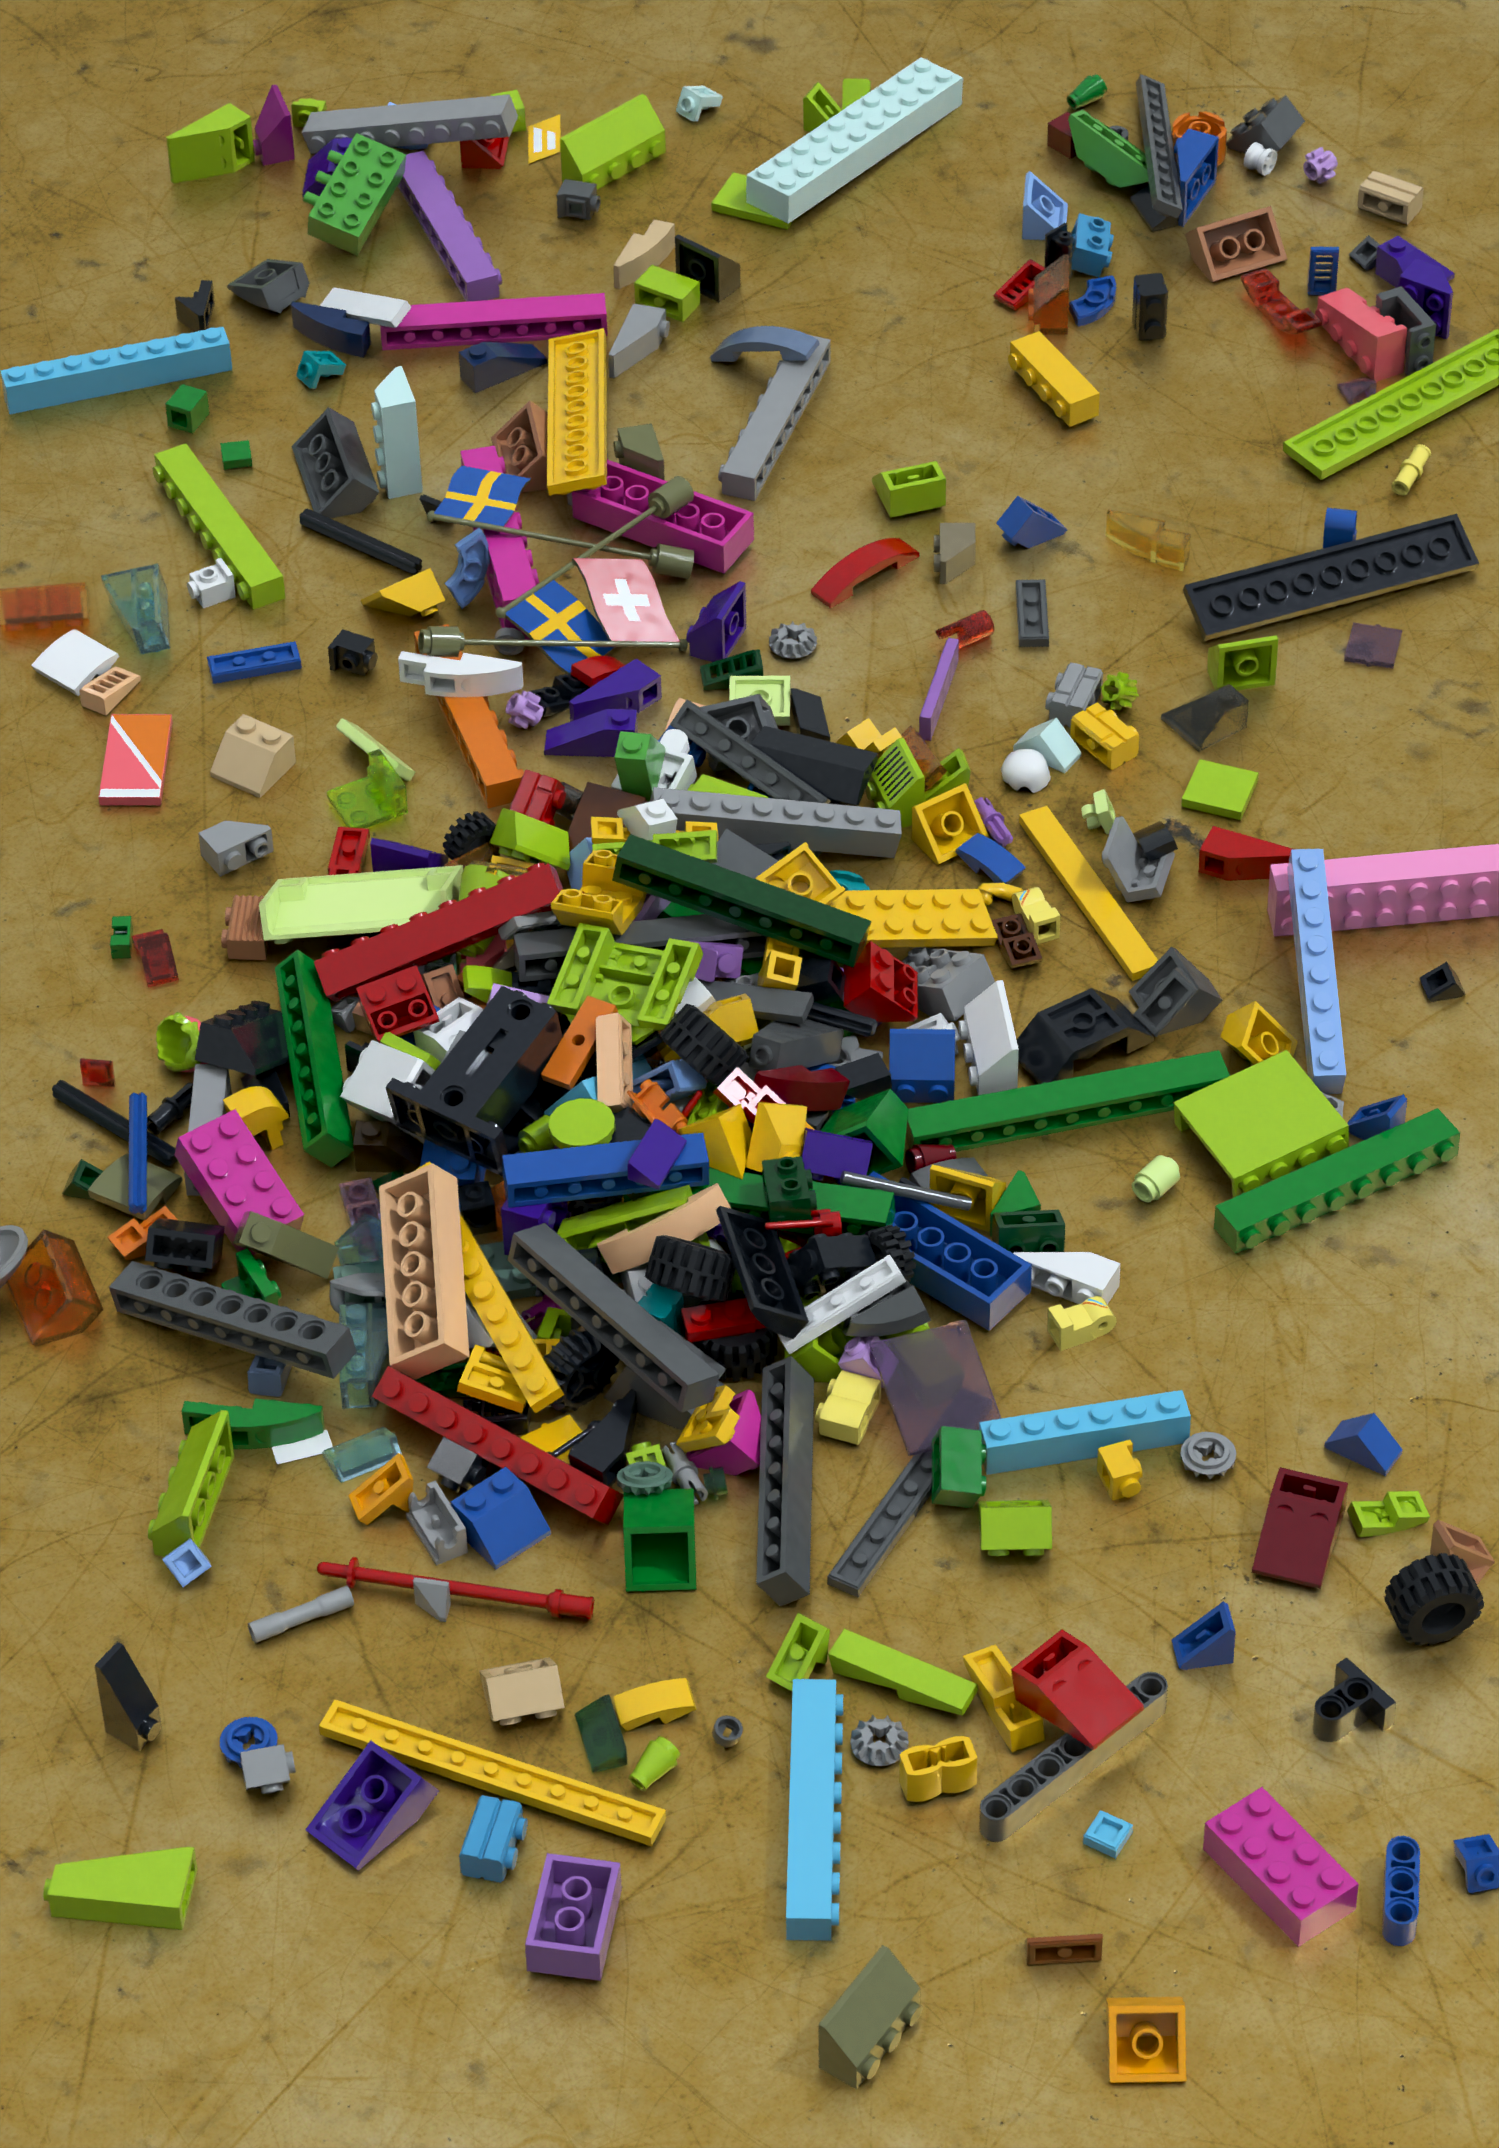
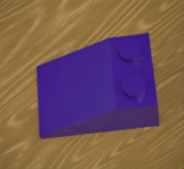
M370 1740L305 1830L353 1867L360 1870L416 1823L440 1790Z

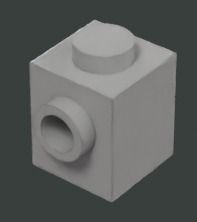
M284 1744L240 1752L246 1790L261 1788L262 1794L284 1790L283 1784L290 1782L289 1774L296 1773L292 1751L285 1752Z

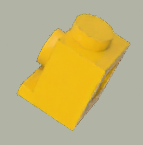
M1131 1439L1098 1448L1097 1472L1112 1501L1133 1497L1141 1490L1139 1479L1143 1477V1472L1139 1460L1132 1458L1133 1443Z

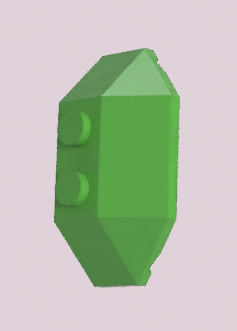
M1080 110L1070 114L1068 121L1076 155L1084 162L1088 169L1100 173L1110 185L1119 188L1149 182L1144 152L1098 119L1090 116L1086 111Z

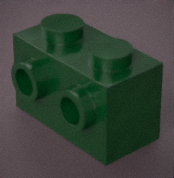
M802 1156L762 1160L763 1189L769 1221L811 1220V1211L817 1210L815 1190H810L813 1189L811 1169H804Z
M1060 1210L993 1213L992 1241L1012 1253L1064 1252L1065 1222Z

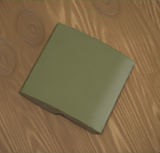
M125 1154L99 1175L89 1187L88 1193L90 1198L146 1220L159 1202L167 1203L183 1179L182 1176L147 1162V1210L143 1214H132L129 1211L128 1205L129 1154Z

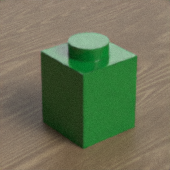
M184 384L177 389L165 404L168 427L192 434L210 414L207 391Z

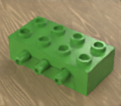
M356 133L344 155L333 150L329 152L327 160L338 164L332 176L322 171L317 172L315 181L326 185L321 195L318 196L307 191L303 201L314 206L308 216L307 234L358 256L405 174L406 154Z

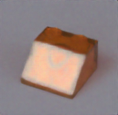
M1062 255L1034 277V288H1029L1028 305L1034 306H1029L1028 323H1034V333L1040 331L1043 335H1068L1069 255Z

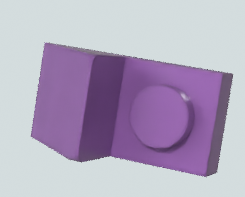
M690 941L699 943L703 951V957L695 974L697 979L714 982L715 977L736 979L740 977L744 949L741 944Z

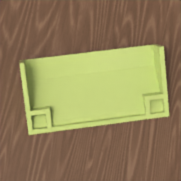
M463 865L278 879L259 903L264 941L274 940L275 944H285L293 941V938L380 932L382 928L388 925L398 924L400 926L409 922V918L417 913L427 912L429 914L438 910V906L443 902L449 900L458 901Z

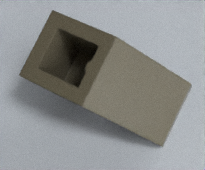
M940 523V535H934V553H940L934 554V572H940V584H947L975 565V523Z

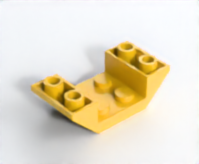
M593 850L583 862L582 887L580 890H561L551 902V909L562 925L578 927L579 923L607 927L612 934L623 935L642 910L647 893L612 881L617 854H613L609 850Z

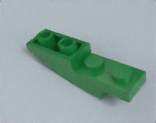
M255 1398L253 1407L250 1409L240 1406L184 1401L181 1411L185 1434H189L192 1426L221 1410L228 1411L233 1449L272 1448L309 1439L324 1433L325 1430L323 1406L308 1403L300 1404Z

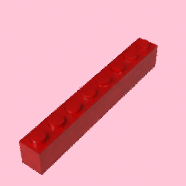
M545 863L534 864L526 869L527 873L520 876L509 875L497 881L498 885L488 889L485 887L474 889L468 893L467 898L460 901L449 900L443 902L438 906V910L429 914L427 912L417 913L409 918L410 921L400 926L398 924L388 925L380 930L381 934L371 938L368 936L357 938L351 942L350 947L342 950L336 948L324 952L321 955L322 958L314 961L326 997L337 1002L356 994V988L415 965L421 967L499 934L498 929L515 916L552 911L551 902L561 890H564L556 869L549 863L546 865Z
M389 1366L386 1368L372 1394V1397L478 1454L502 1469L507 1467L520 1479L603 1524L609 1525L624 1497V1494Z

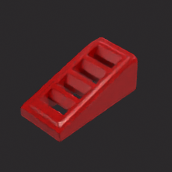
M1029 259L993 295L994 299L1015 311L1053 284L1051 271ZM1018 289L1022 292L1019 294L1015 290ZM1010 294V295H1012L1013 297H1015V299L1012 300L1011 298H1009V297H1007V296Z

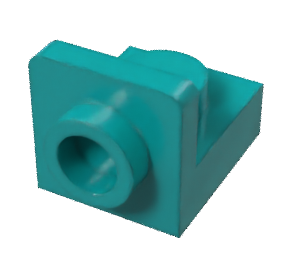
M304 351L296 376L310 389H316L320 376L343 375L346 364L331 351Z

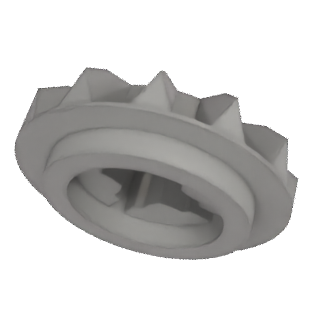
M793 621L791 625L781 623L779 629H772L771 636L769 637L771 650L784 658L794 659L807 656L814 651L817 645V636H815L814 629L807 628L805 623L795 625Z
M1200 1432L1190 1436L1182 1444L1180 1460L1184 1462L1185 1470H1192L1196 1477L1201 1474L1207 1475L1210 1480L1215 1474L1224 1477L1228 1469L1234 1468L1236 1449L1233 1443L1227 1437L1214 1432ZM1214 1450V1458L1203 1461L1202 1456H1207Z
M872 1715L869 1721L859 1720L857 1728L852 1730L851 1749L854 1755L866 1764L887 1766L899 1761V1754L908 1749V1732L904 1731L901 1721L893 1722L888 1715L884 1719H876ZM876 1735L880 1738L885 1735L886 1742L883 1743L878 1740L874 1743L873 1736Z

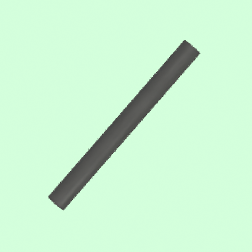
M844 1170L840 1177V1184L894 1192L896 1196L969 1211L972 1204V1199L969 1197Z

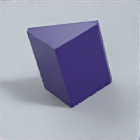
M371 838L370 842L373 872L444 867L449 859L445 854L394 841Z

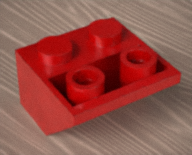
M872 941L865 945L854 968L844 965V973L846 975L844 1007L852 1013L875 1019L877 1022H914L918 1019V974L910 965L904 964L892 956L888 950L882 949Z
M417 965L356 988L359 1003L368 1026L379 1043H381L380 1040L385 1032H391L400 1037L440 1022Z

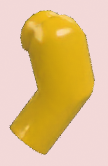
M1002 882L983 883L977 888L981 892L985 905H990L993 897L1012 902V895L1023 891L1022 888Z

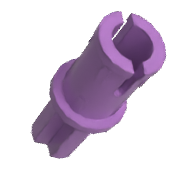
M980 797L974 802L987 833H990L995 842L1002 847L1012 843L1013 837L1004 824V816L994 809L988 798L985 797L983 799V797Z

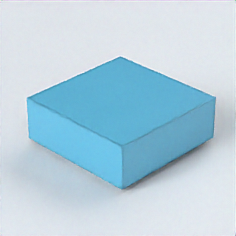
M1100 1810L1084 1834L1083 1844L1116 1859L1133 1833V1824Z

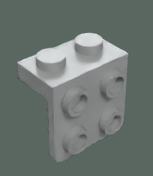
M1121 816L1115 818L1109 831L1108 840L1102 851V862L1109 869L1117 889L1122 892L1128 903L1161 897L1175 853L1174 851L1149 862L1125 818Z

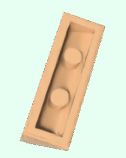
M619 1013L596 1017L597 1101L603 1102L613 1113H618L628 1106L634 1111L632 1107L633 1100L627 1094L628 1090L633 1092L631 1024Z

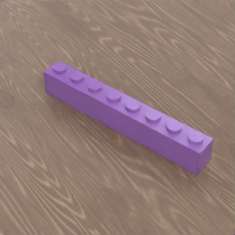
M424 151L407 154L405 174L399 182L398 188L463 298L467 302L500 297L501 273L498 268L494 269L491 256L488 252H484L481 239L475 237L470 221L466 222L461 206L455 204L452 191L446 189L443 176L437 174L434 161L429 160Z

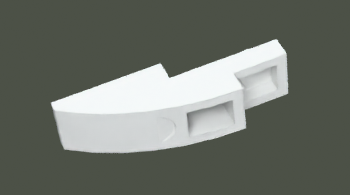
M401 651L398 658L400 682L425 686L426 695L481 697L520 690L523 687L522 662L463 653L461 660Z

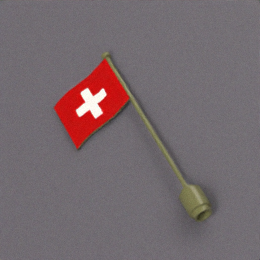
M573 558L572 561L585 581L595 615L609 641L465 639L464 634L460 633L459 628L452 626H428L427 629H421L418 636L419 652L435 657H458L459 652L464 650L465 645L678 648L679 651H686L688 643L686 639H678L665 614L655 580L642 559Z

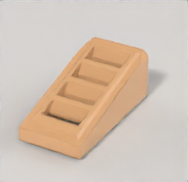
M117 666L111 668L80 689L81 706L107 715L141 681L140 675Z

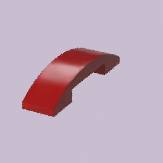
M886 538L869 543L850 553L827 571L811 589V595L831 609L853 596V586L890 565L897 570L919 558V552L900 538Z

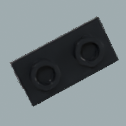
M1066 222L1045 234V268L1049 269L1052 277L1055 276L1061 283L1069 282L1073 275L1072 261L1069 259L1072 258L1074 238L1067 231Z

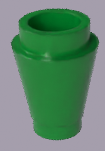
M1088 75L1067 96V103L1073 110H1077L1102 99L1107 92V86L1099 75Z

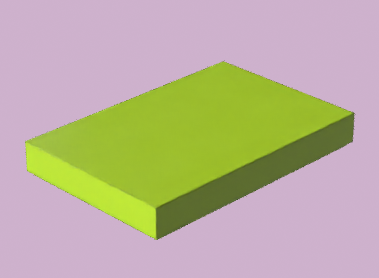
M733 172L711 203V211L787 230L792 222L788 224L746 203L747 175Z

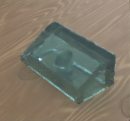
M385 1427L333 1446L322 1452L324 1459L339 1482H345L378 1469L398 1453L401 1454L396 1435Z

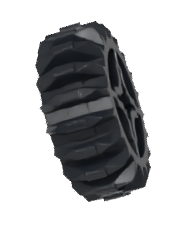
M583 1326L579 1327L577 1331L574 1329L570 1330L566 1337L561 1336L560 1342L552 1346L549 1354L544 1355L547 1365L565 1394L548 1406L559 1410L563 1414L570 1410L577 1411L580 1406H585L588 1402L594 1400L598 1394L604 1393L603 1389L605 1386L612 1382L611 1376L618 1371L615 1366L619 1364L620 1359Z

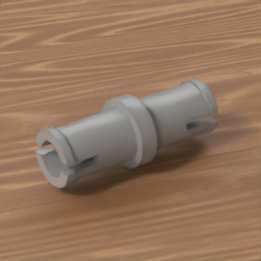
M676 1442L670 1443L675 1452L674 1454H671L667 1445H665L661 1452L673 1473V1482L680 1486L681 1489L694 1488V1493L697 1492L703 1502L707 1498L708 1491L698 1477V1468L692 1461L688 1460L684 1451L676 1445ZM694 1495V1505H697L699 1502Z

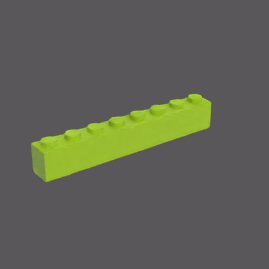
M185 443L154 454L156 466L153 467V474L157 483L163 484L170 500L174 499L180 515L187 517L191 530L200 535L204 548L206 550L210 549L215 563L216 559L222 558L230 569L240 598L246 600L253 610L285 599L282 573L189 446Z

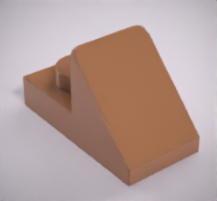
M453 964L421 974L433 1005L440 1009L458 997L465 999Z

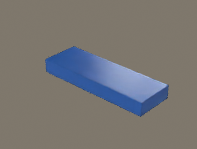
M296 641L207 657L213 684L302 669Z

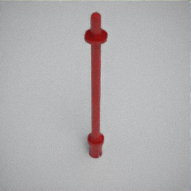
M352 1557L349 1565L320 1562L317 1565V1572L320 1575L346 1579V1585L349 1589H353L357 1581L414 1589L413 1580L414 1577L449 1582L450 1595L544 1608L551 1613L552 1617L559 1618L560 1615H567L591 1620L594 1611V1597L565 1594L562 1589H555L554 1592L547 1595L359 1567L357 1557Z

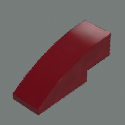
M803 1065L756 1072L753 1082L761 1089L767 1085L786 1104L803 1105L807 1107V1111H828L841 1109L850 1080L834 1068L809 1071Z

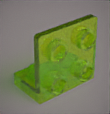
M380 749L369 752L370 766L366 768L367 777L327 791V798L347 827L368 828L408 813L406 785Z

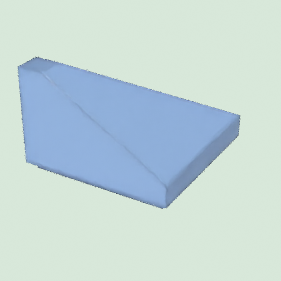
M191 1538L162 1558V1561L182 1587L212 1567L209 1559Z

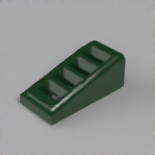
M760 649L750 650L700 666L703 690L729 688L730 676H763ZM711 675H717V677L711 679Z

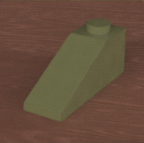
M252 1211L244 1212L233 1242L235 1245L248 1248L251 1251L328 1279L339 1249L335 1245Z

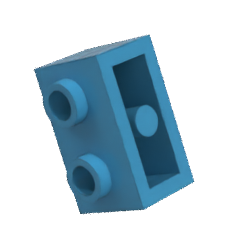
M1079 213L1071 232V236L1074 238L1072 258L1069 259L1072 261V270L1100 277L1103 267L1108 268L1112 258V252L1109 250L1114 239V235L1110 234L1111 222L1099 217H1091Z

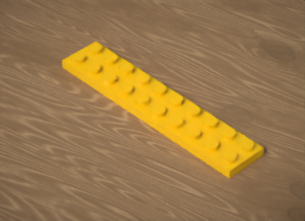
M604 328L549 339L547 489L549 496L556 494L567 495L572 491L582 489L593 490L607 485V357Z

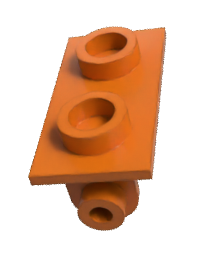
M645 1080L640 1085L641 1091L638 1094L630 1090L627 1091V1094L634 1101L632 1104L633 1109L642 1118H648L651 1123L656 1118L681 1135L679 1129L687 1126L688 1120L673 1103H670L664 1110L662 1109L670 1098L656 1081Z

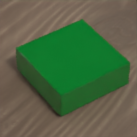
M249 440L220 443L224 469L252 466Z

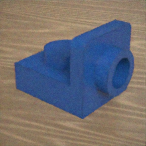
M1490 1834L1453 1840L1454 1853L1465 1870L1467 1890L1470 1893L1499 1888V1848Z

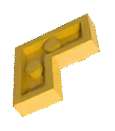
M727 1385L716 1387L713 1401L695 1408L676 1445L684 1452H690L728 1443L734 1436V1427L740 1418L729 1405L735 1392Z

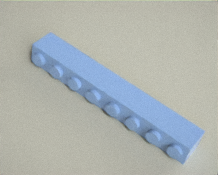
M1291 849L1287 872L1307 1074L1321 1092L1325 1094H1342L1346 1079V1066L1323 849Z

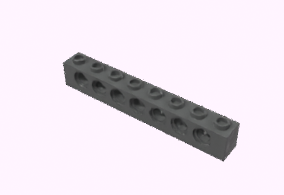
M132 1261L109 1286L118 1312L332 1379L339 1374L357 1352L350 1328L341 1323H334L314 1315L304 1314L285 1306H278L259 1298L236 1293L233 1290H226L203 1281L200 1282L183 1277L177 1273L157 1269L151 1265Z

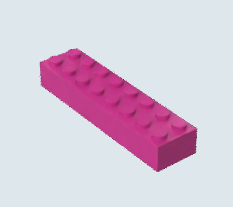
M495 446L460 451L461 466L506 474L503 456L498 457ZM514 512L505 527L521 530L520 512ZM481 529L489 545L490 564H488L486 577L495 608H503L539 584L536 568L531 569L533 567L532 553L530 549H525L528 548L527 537ZM498 617L501 628L517 629L523 633L525 640H531L508 619Z

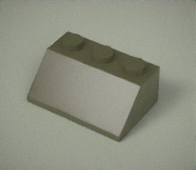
M884 1945L881 1946L818 2024L819 2068L855 2089H858L866 2078L871 2079L875 2075L882 2057L887 2051L891 2053L895 2050L900 2042L902 2032L908 2025L913 2026L918 2021L923 2009L920 2005L921 1988L891 1950Z

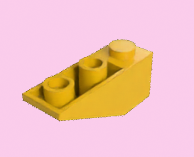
M746 993L713 1002L703 1012L740 1046L752 1043L753 1035L758 1032L751 999ZM668 1045L660 1051V1056L665 1062L682 1059Z

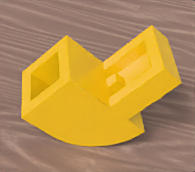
M868 718L846 732L835 743L878 753L880 758L902 736L895 727L881 735Z
M768 937L762 968L758 974L757 986L795 991L798 986L802 957H798L800 948Z
M262 1086L248 1087L223 1099L226 1113L236 1109L251 1134L255 1136L260 1133L271 1150L284 1145L280 1131L284 1130L282 1121L290 1117L268 1088Z

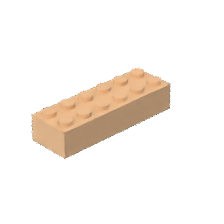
M433 1163L379 1186L389 1362L391 1367L413 1379H418L470 1357L457 1177Z

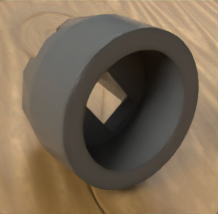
M725 1715L719 1717L712 1730L715 1743L724 1748L733 1747L741 1738L743 1726L733 1716ZM726 1727L732 1730L729 1737L723 1736Z

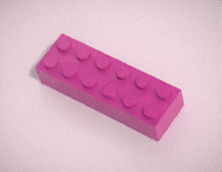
M607 460V485L593 490L582 489L572 491L573 518L614 533L648 510L649 494L668 481ZM693 491V500L668 518L662 519L651 514L621 535L654 548L659 543L694 550V563L725 574L754 541V513Z

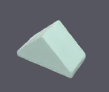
M1057 718L1030 728L1013 745L1014 751L1032 749L1040 752L1045 757L1049 767L1062 773H1066L1081 757V750Z

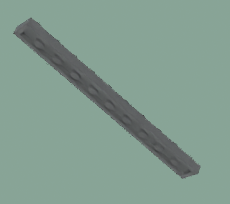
M1140 74L1136 81V90L1152 209L1162 216H1172L1178 219L1183 209L1165 84Z

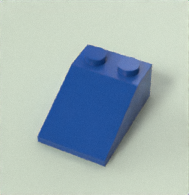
M1189 128L1181 138L1176 140L1174 146V154H1177L1176 167L1183 209L1178 217V226L1184 227L1216 183L1219 137Z

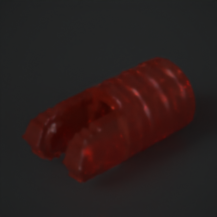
M981 610L935 631L939 639H945L957 633L959 649H962L993 635L995 629L990 615L985 610Z

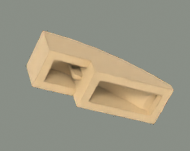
M654 219L644 235L633 233L613 265L614 288L621 289L634 283L651 265L659 266L668 257L675 247L674 223Z

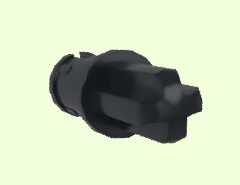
M187 1083L173 1097H165L159 1108L147 1117V1129L152 1134L159 1135L171 1122L183 1117V1111L191 1104L193 1083Z

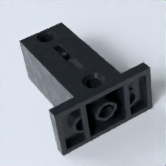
M501 986L421 1090L410 1082L403 1083L395 1078H392L385 1088L396 1126L503 1176L502 1155H509L503 1130L543 1080L541 1073L563 1038L557 1011L547 1003H539L528 998L527 995L519 990L513 991Z

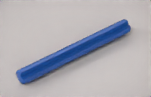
M142 1092L139 1094L132 1093L129 1096L128 1205L129 1211L132 1214H143L147 1210V1096Z

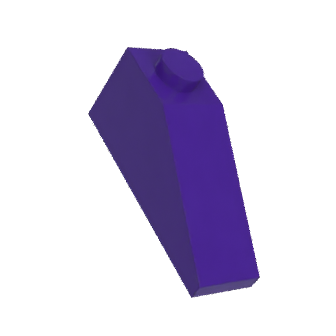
M605 709L548 729L546 731L544 755L615 757L620 731L638 733L637 710Z

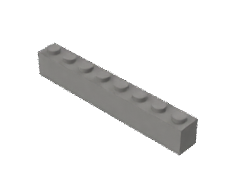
M509 94L311 112L302 134L310 154H316L333 138L348 137L353 139L356 133L388 147L510 137L518 115Z
M812 336L818 339L820 344L808 360H779L776 374L774 377L769 378L765 394L759 396L755 412L750 413L746 428L741 429L736 446L731 447L726 464H722L720 467L718 480L722 482V494L752 501L756 500L831 362L830 339Z
M653 787L650 802L660 799L665 800L677 817L676 830L684 831L686 821L717 823L718 840L727 828L752 845L789 842L791 849H796L806 842L811 851L894 858L902 835L900 810Z

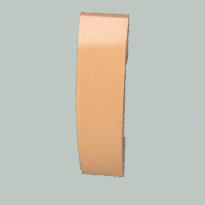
M716 1183L688 1197L689 1202L630 1232L628 1229H625L597 1243L611 1273L616 1274L649 1262L656 1236L667 1235L692 1241L717 1226L720 1221L716 1209L719 1206L731 1209L719 1184Z

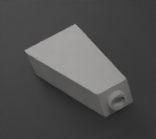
M195 1064L188 1132L226 1114L223 1099L232 1095L229 1069L212 1064ZM184 1170L187 1195L201 1196Z

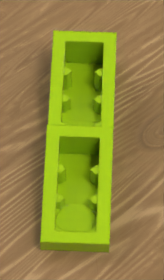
M716 830L653 834V840H648L709 863H717ZM625 842L592 844V851L603 849L618 855Z
M843 1629L828 1653L834 1674L896 1689L900 1700L963 1716L978 1692L977 1684L847 1629Z

